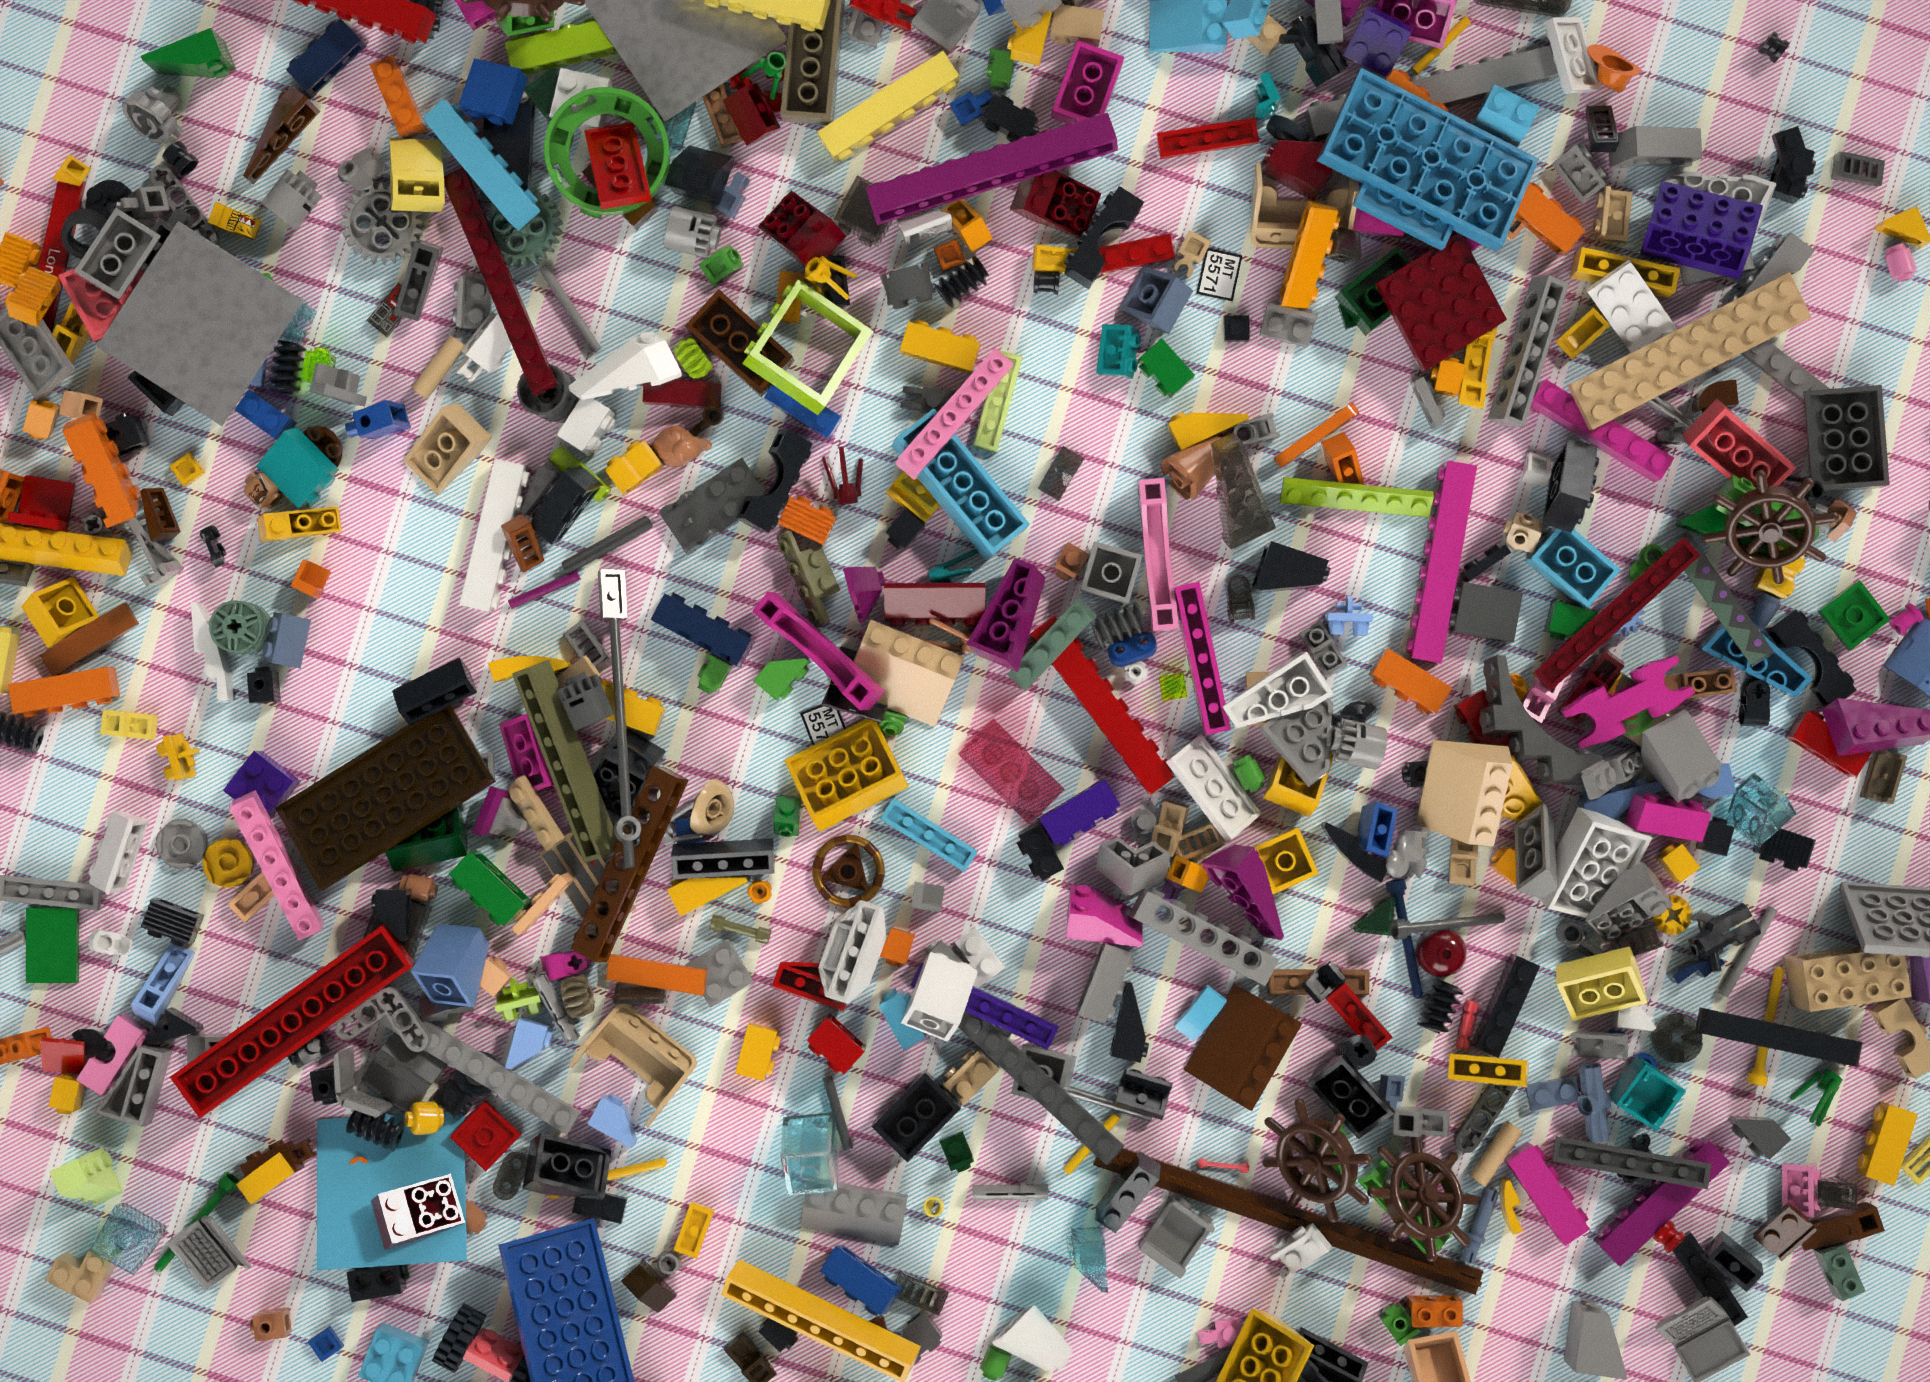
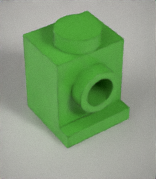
M990 48L989 60L993 62L988 61L986 77H991L990 88L995 90L1010 88L1014 60L1010 59V51Z
M708 654L706 659L710 661L708 665L706 663L702 665L697 675L700 677L697 688L708 694H711L712 691L719 693L732 666Z
M1400 1302L1387 1305L1379 1316L1400 1347L1421 1332L1418 1327L1411 1325V1317ZM1397 1320L1404 1321L1399 1327L1395 1326Z

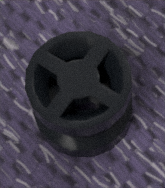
M1773 31L1759 48L1758 52L1762 55H1768L1770 61L1775 63L1788 48L1790 42L1781 40L1778 37V33Z

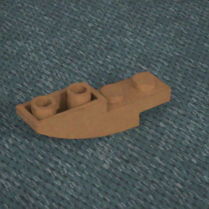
M1733 667L1664 677L1665 686L1670 691L1692 686L1695 693L1689 698L1737 692Z

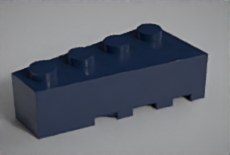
M672 592L671 596L664 593L650 620L718 657L729 661V663L739 668L742 667L755 641L750 639L752 634L741 628H738L737 632L728 627L730 622L719 616H716L715 620L706 616L708 610L697 604H694L693 608L684 604L686 599Z

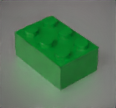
M480 850L470 851L449 873L453 878L451 880L452 884L461 891L465 889L471 895L469 898L471 902L478 908L483 906L490 913L488 915L490 920L498 926L500 924L503 926L512 924L515 918L531 904L532 899Z

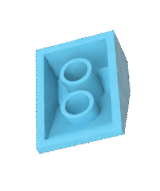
M1227 0L1150 1L1149 52L1224 53L1227 45V29L1222 22L1227 10Z

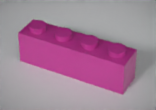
M1527 1141L1508 1154L1504 1161L1559 1242L1567 1246L1590 1230L1586 1224L1589 1219L1580 1207L1578 1209L1575 1208L1571 1202L1574 1200V1197L1568 1188L1560 1186L1557 1181L1560 1179V1176L1552 1166L1547 1167L1543 1161L1546 1156L1538 1145L1533 1146Z

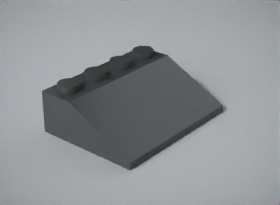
M1882 385L1803 391L1811 478L1814 481H1819L1823 485L1824 491L1864 490L1889 486Z

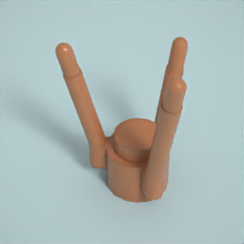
M933 618L929 619L930 623L959 637L958 644L962 646L932 640H925L926 642L965 655L968 652L975 654L967 645L974 628L966 626L965 622H956L965 629L961 633Z

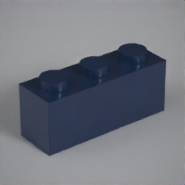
M340 18L337 22H331L319 39L312 40L308 44L307 50L301 56L294 57L286 70L314 97L367 46Z

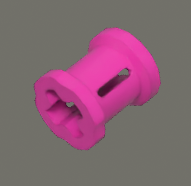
M1907 603L1905 609L1895 617L1891 616V620L1888 622L1899 635L1904 636L1907 633V629L1916 622H1922L1924 618L1913 604Z

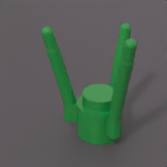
M1825 1069L1823 1073L1816 1071L1809 1081L1790 1096V1099H1796L1815 1082H1818L1816 1087L1824 1094L1814 1109L1809 1122L1813 1123L1819 1115L1816 1126L1819 1127L1843 1079L1829 1069Z

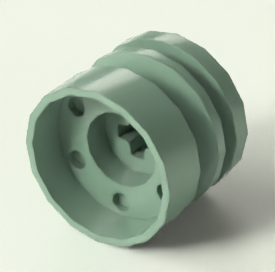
M231 600L222 603L214 610L209 621V632L212 640L219 648L230 653L251 655L260 652L263 649L264 643L268 641L270 633L268 631V622L271 617L264 608L254 603ZM238 623H241L242 628H239L238 631H235L234 626H237Z

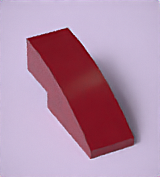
M673 379L652 386L651 382L643 383L642 402L645 405H665L681 408L705 409L710 405L721 408L722 384L684 379Z
M1603 647L1573 686L1557 712L1563 716L1562 709L1575 701L1580 695L1596 687L1604 685L1607 691L1611 682L1624 668V661ZM1580 713L1566 719L1578 727L1588 714Z

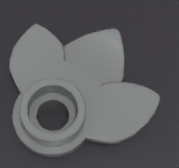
M366 149L356 153L352 160H347L340 164L337 170L338 178L343 184H351L356 190H366L373 186L372 179L382 175L386 164L379 160H372L371 149Z

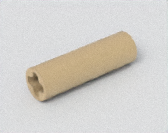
M449 335L411 388L428 400L462 354L461 349L465 345Z
M1506 1120L1469 1176L1486 1187L1523 1131Z

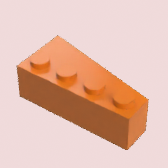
M95 412L67 422L62 430L76 462H82L84 465L81 467L86 484L93 485L95 498L93 499L97 508L103 507L107 518L103 519L106 528L134 518L142 499L140 489L137 485L132 484L129 478L131 474L128 466L125 463H121L115 442L113 440L110 441L107 437V428L101 418L98 419Z

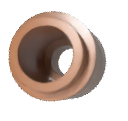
M414 874L409 876L403 875L399 889H412L411 900L430 903L431 899H435L438 893V885L435 884V879Z
M466 1199V1232L469 1235L473 1232L478 1235L488 1224L485 1221L488 1216L474 1202Z

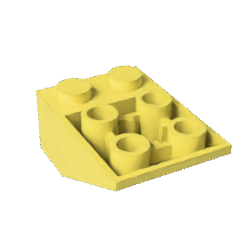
M389 138L391 210L442 212L445 196L440 140Z

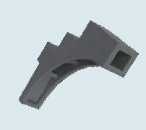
M1496 655L1484 660L1483 674L1486 679L1488 707L1480 710L1479 723L1482 727V735H1509L1508 747L1511 756L1514 755L1516 760H1537V774L1540 785H1584L1581 772L1603 760V755L1586 754L1571 749L1553 739L1537 725L1525 710L1516 694L1509 675L1506 655Z

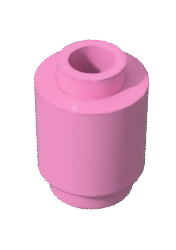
M1901 243L1885 250L1886 256L1884 258L1892 280L1898 279L1900 283L1914 277L1913 273L1917 272V268L1910 248H1907L1905 243Z

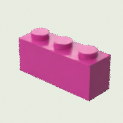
M1645 792L1644 795L1633 794L1625 823L1637 831L1702 842L1711 813L1703 809V804L1689 800L1688 804L1682 803V801L1677 803L1673 797L1667 796L1665 800L1660 799L1655 794Z

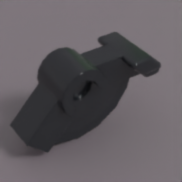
M210 525L200 530L201 539L207 545L211 554V562L215 568L225 564L224 556L227 553L223 545L218 543L216 539L221 536L218 529Z
M1360 701L1352 702L1343 708L1340 715L1332 714L1331 721L1336 727L1341 718L1366 723L1376 713L1377 708L1371 702L1369 704Z
M78 1029L72 1033L75 1041L85 1042V1056L96 1055L101 1058H107L116 1052L115 1049L108 1048L106 1038L95 1029Z

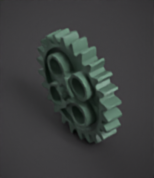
M537 189L533 194L538 199L535 204L541 211L522 230L518 231L511 224L502 230L503 225L509 222L493 203L490 204L494 209L493 212H485L507 266H510L513 262V265L519 268L522 262L526 268H529L531 260L538 265V257L541 256L546 260L547 255L545 252L547 250L554 253V249L551 246L552 243H560L555 236L563 234L561 229L558 228L563 222L560 218H557L561 213L555 208L556 204L546 194L541 196ZM539 226H543L540 232L535 233ZM523 241L521 247L515 248L518 242Z

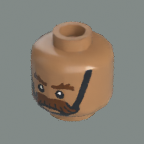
M253 472L245 479L244 493L258 508L267 507L269 509L276 505L283 496L277 486L262 472Z

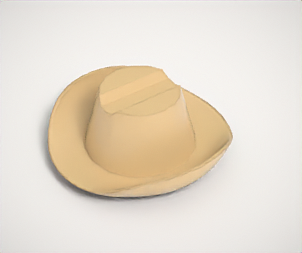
M711 779L706 783L701 792L696 795L694 807L691 808L690 827L695 833L702 835L714 834L727 827L733 817L735 804L732 793L725 783L718 779Z

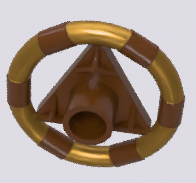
M845 834L834 837L821 846L813 861L812 877L816 889L826 901L836 906L852 908L856 906L855 904L858 901L869 902L876 896L884 881L885 865L881 853L870 841L857 835ZM854 844L830 869L821 875L824 859L829 851L838 846ZM858 846L862 847L873 858L876 872L870 888H868ZM823 880L862 890L865 893L851 898L838 897L824 884Z

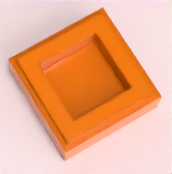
M957 239L933 248L942 272L963 265L965 262Z

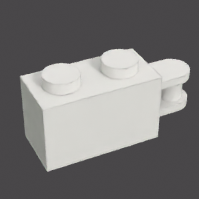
M491 311L461 349L466 356L455 372L458 375L463 374L469 383L474 381L482 369L489 373L492 369L496 370L502 363V356L505 352L513 349L501 318ZM472 360L477 363L473 370L468 366Z

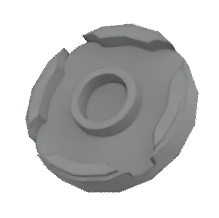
M188 819L170 821L159 831L156 839V849L159 857L168 866L177 869L189 868L198 864L203 859V856H205L208 848L207 835L203 828L195 821Z

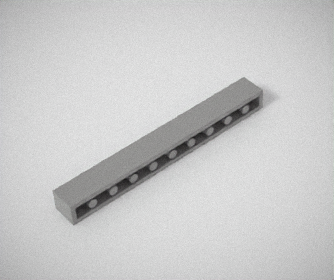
M1541 44L1528 47L1527 51L1522 53L1514 50L1503 54L1502 58L1493 59V57H1486L1479 60V64L1469 66V63H1463L1455 66V70L1445 72V69H1440L1430 73L1428 77L1421 78V75L1410 77L1409 81L1416 87L1421 86L1426 89L1430 94L1429 98L1435 103L1440 102L1448 108L1483 99L1494 84L1510 92L1552 81L1557 75V70L1550 45L1542 47ZM1347 94L1339 95L1334 98V101L1327 103L1324 100L1313 102L1307 108L1305 118L1312 142L1327 138Z

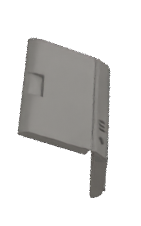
M353 1047L335 1054V1094L341 1106L371 1115L374 1118L379 1117L394 1107L393 1103L361 1091L356 1093L355 1089L352 1088V1086L356 1085Z
M207 1215L197 1219L166 1243L204 1291L234 1271L237 1266L245 1269L252 1267L213 1217Z
M1706 1296L1689 1305L1688 1309L1677 1315L1675 1313L1659 1321L1655 1326L1657 1332L1674 1345L1676 1352L1694 1382H1701L1751 1355L1726 1311L1712 1297Z

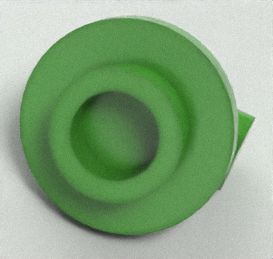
M886 711L882 723L879 722V727L886 735H899L903 732L907 716Z

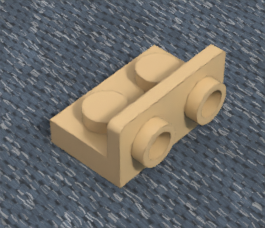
M979 1048L975 1051L970 1049L960 1059L963 1063L957 1069L954 1067L950 1068L943 1076L945 1081L942 1083V1086L948 1089L963 1105L999 1071V1068Z

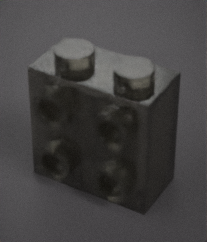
M857 175L834 217V223L845 235L849 236L852 233L859 237L858 241L868 247H872V245L879 247L893 220L880 225L876 224L866 187L871 186L873 183Z

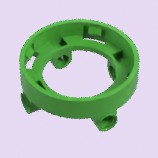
M613 87L591 88L569 98L553 115L544 141L545 163L556 187L571 203L580 208L581 213L601 219L602 215H621L634 211L647 202L601 210L597 190L587 186L576 176L569 157L574 134L585 121L598 115L612 114L618 118L631 121L641 131L647 146V161L644 168L651 199L662 185L665 186L664 184L671 166L669 140L658 114L639 96ZM594 96L597 103L590 104L573 114L570 108L572 105L575 104L578 107L588 102V97ZM651 117L654 118L651 122L657 134L661 133L663 140L657 142L654 131L647 122V119ZM559 164L560 170L564 178L570 185V187L566 189L561 184L564 181L561 178L558 169H553V166Z

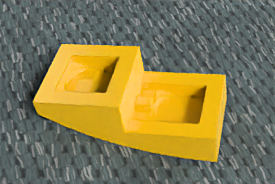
M279 1152L236 1185L252 1205L295 1172Z
M1504 1176L1500 1178L1499 1185L1500 1205L1506 1226L1515 1235L1523 1230L1512 1207L1521 1204L1511 1181Z

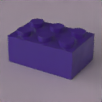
M1101 779L1039 817V820L1055 845L1060 843L1061 846H1064L1075 839L1074 833L1079 830L1085 833L1097 826L1094 821L1103 817V819L1107 820L1117 814L1116 808L1121 805L1106 780Z

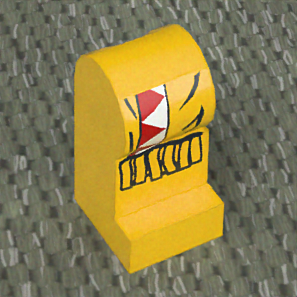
M215 201L208 223L228 233L256 240L262 221Z

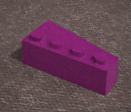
M1014 558L967 642V645L978 656L1016 672L1020 668L1046 579L1035 565Z
M1842 698L1835 699L1822 709L1838 756L1923 745L1930 740V710Z

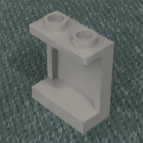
M1172 1196L1138 1244V1248L1181 1279L1186 1273V1266L1209 1233L1214 1232L1215 1227L1211 1224L1213 1219L1202 1211L1197 1214L1191 1209L1193 1205L1182 1197H1179L1177 1200Z

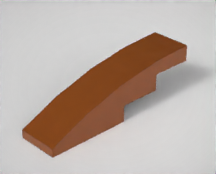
M123 603L66 637L40 655L51 676L60 675L74 664L83 662L98 650L107 648L139 625V622L128 603Z

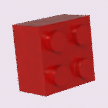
M831 1013L822 1020L807 1038L809 1042L808 1048L817 1056L822 1054L828 1060L826 1064L837 1074L839 1071L845 1074L862 1056L867 1047Z

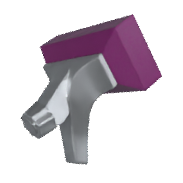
M490 786L472 833L481 837L495 839L496 835H499L505 829L516 828V830L523 831L525 829L530 830L531 827L524 818L514 811L509 792L505 789Z

